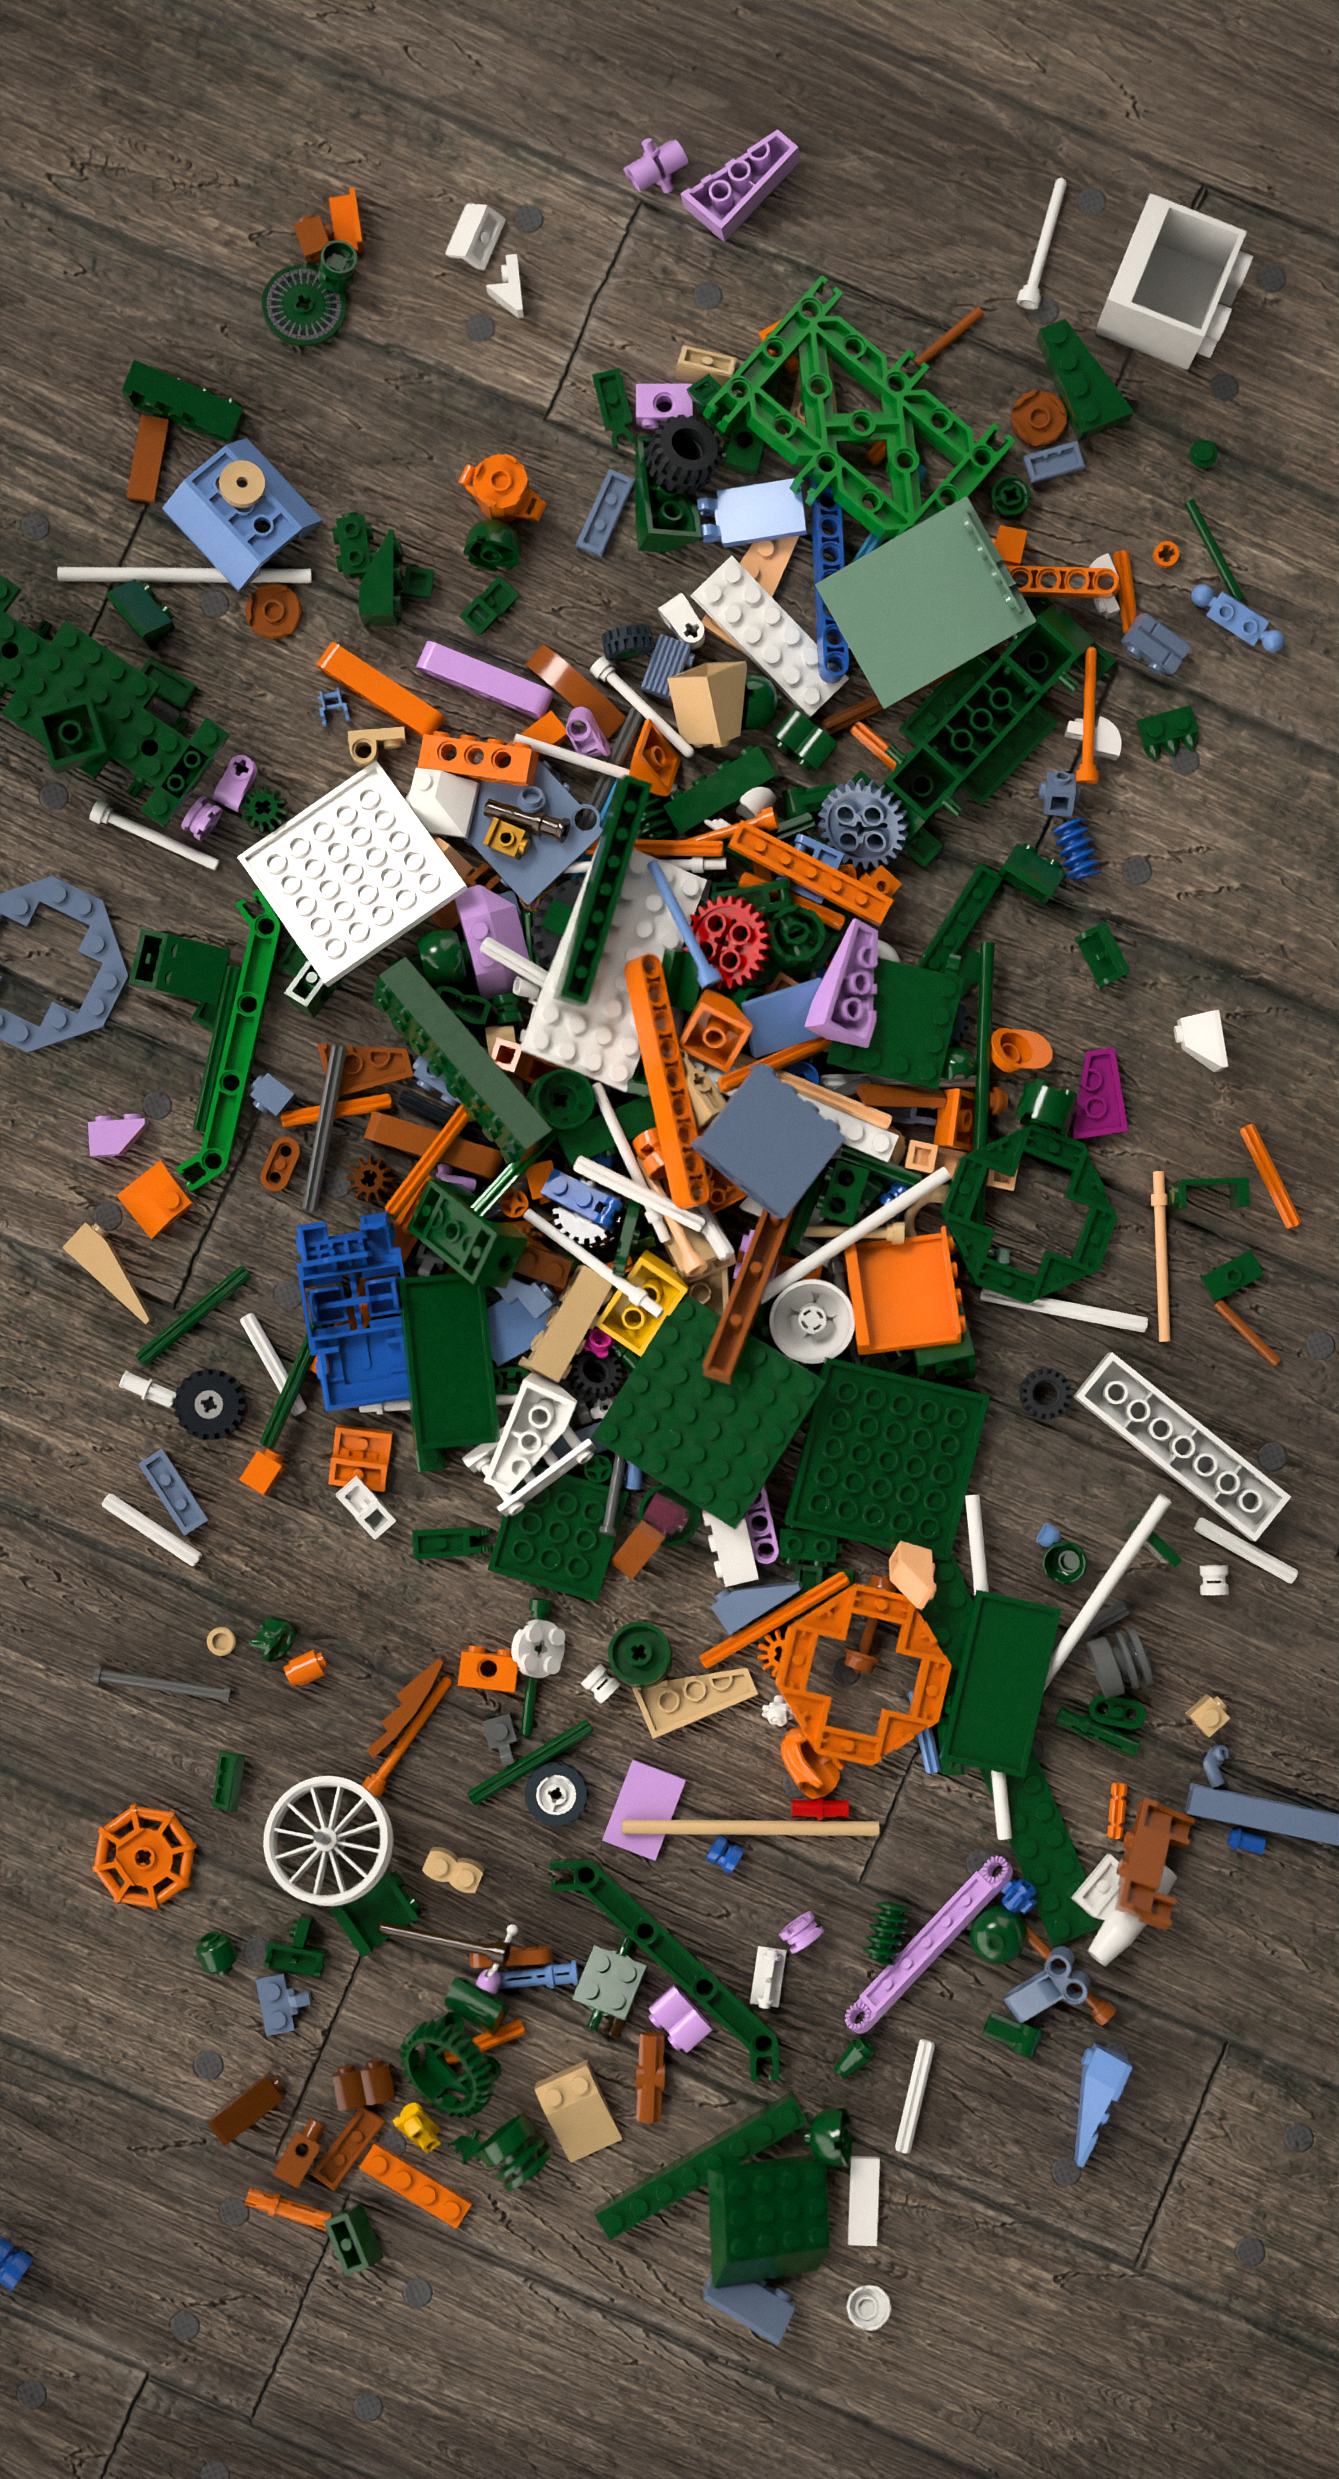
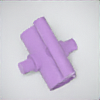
M651 138L645 139L641 143L645 151L643 153L644 156L626 166L623 170L639 192L656 183L661 186L663 193H668L673 190L670 181L672 178L671 173L688 164L686 154L677 140H670L664 145L657 147L654 146Z

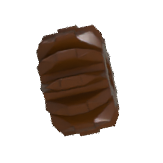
M369 1155L368 1164L366 1165L364 1159L359 1157L358 1163L361 1166L359 1169L352 1164L349 1166L356 1174L355 1176H346L347 1181H355V1184L350 1185L348 1190L353 1192L360 1189L355 1196L357 1200H361L366 1193V1203H372V1194H375L376 1199L381 1202L383 1200L380 1194L381 1190L387 1194L391 1193V1190L385 1186V1183L392 1184L395 1182V1179L385 1177V1175L391 1173L393 1169L386 1167L381 1170L385 1164L383 1158L374 1165L375 1157ZM368 1172L372 1175L377 1174V1178L374 1179L375 1185L371 1187L368 1183L365 1186L363 1182L367 1179L365 1174Z

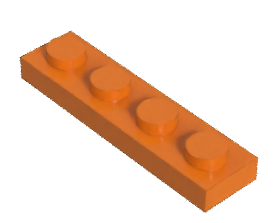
M374 2142L359 2167L365 2173L457 2229L472 2204L470 2200L377 2142Z

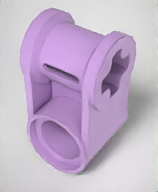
M585 707L574 708L568 717L566 733L576 753L592 758L610 755L609 743L603 732H601L592 712ZM579 720L584 722L586 726L582 728L577 727L573 722Z
M237 755L231 759L214 791L213 801L236 812L242 810L240 805L246 803L247 799L244 796L246 793L249 794L258 773L257 766L250 758L244 755ZM246 764L249 771L247 773L242 772L240 775V772L237 770L238 766L244 767Z

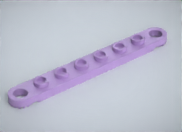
M1001 1856L988 1859L980 1871H976L898 1954L894 1959L895 1965H888L859 1996V2000L853 2006L851 2005L849 2010L847 2009L845 2022L851 2030L859 2034L870 2030L1007 1884L1012 1877L1013 1869L1006 1859ZM1002 1865V1874H999V1877H992L993 1870L997 1866ZM864 2012L866 2014L864 2015V2022L861 2021V2024H855L856 2016Z

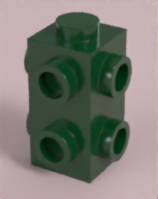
M358 512L345 513L342 515V518H336L337 527L332 528L334 544L340 545L341 555L336 556L338 572H343L346 580L364 578L376 555L375 550L370 551L369 540H374L372 523H366L365 516L359 515Z
M786 1525V1528H780L778 1557L783 1558V1563L800 1564V1559L812 1560V1566L828 1567L829 1562H835L836 1556L841 1557L842 1539H837V1536Z

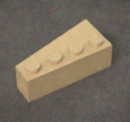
M578 1265L559 1296V1301L562 1304L560 1307L554 1306L545 1319L546 1330H542L538 1335H535L530 1343L532 1346L530 1356L528 1358L522 1356L518 1365L553 1382L559 1383L560 1379L564 1380L571 1370L572 1365L569 1363L574 1354L578 1355L585 1345L586 1340L583 1337L587 1330H592L599 1319L598 1310L602 1304L606 1305L613 1294L611 1289L613 1284L585 1265Z

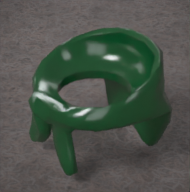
M266 1618L265 1623L261 1624L260 1632L257 1633L256 1639L251 1640L249 1645L262 1649V1659L269 1663L280 1660L289 1651L295 1641L296 1631L289 1622Z

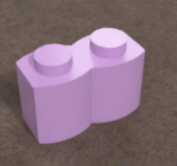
M673 1984L649 2006V2011L651 2012L648 2016L658 2029L664 2027L669 2032L668 2040L678 2051L682 2048L687 2053L713 2029L708 2020L676 1984Z

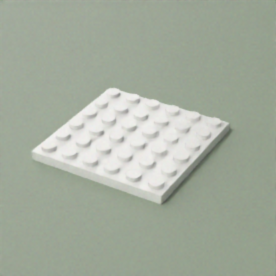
M377 760L238 856L244 868L327 987L468 890L466 884Z

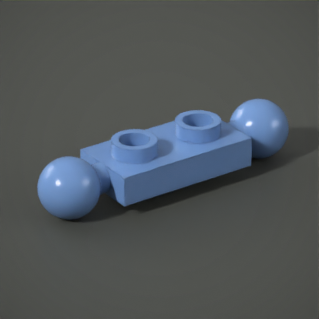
M1206 584L1197 585L1192 590L1191 599L1193 603L1199 607L1209 606L1211 609L1206 616L1253 646L1260 639L1262 640L1263 647L1273 653L1283 648L1285 644L1284 635L1278 630L1268 631L1265 629L1270 622L1268 619L1223 590L1218 598L1214 596L1212 588Z

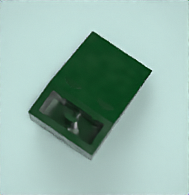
M389 529L359 585V616L364 626H398V618L403 617V603L400 595H398V590H403V574L401 573L400 566H398V562H403V546L401 545L400 538H396L393 529Z
M141 928L128 984L141 990L218 1005L231 950Z

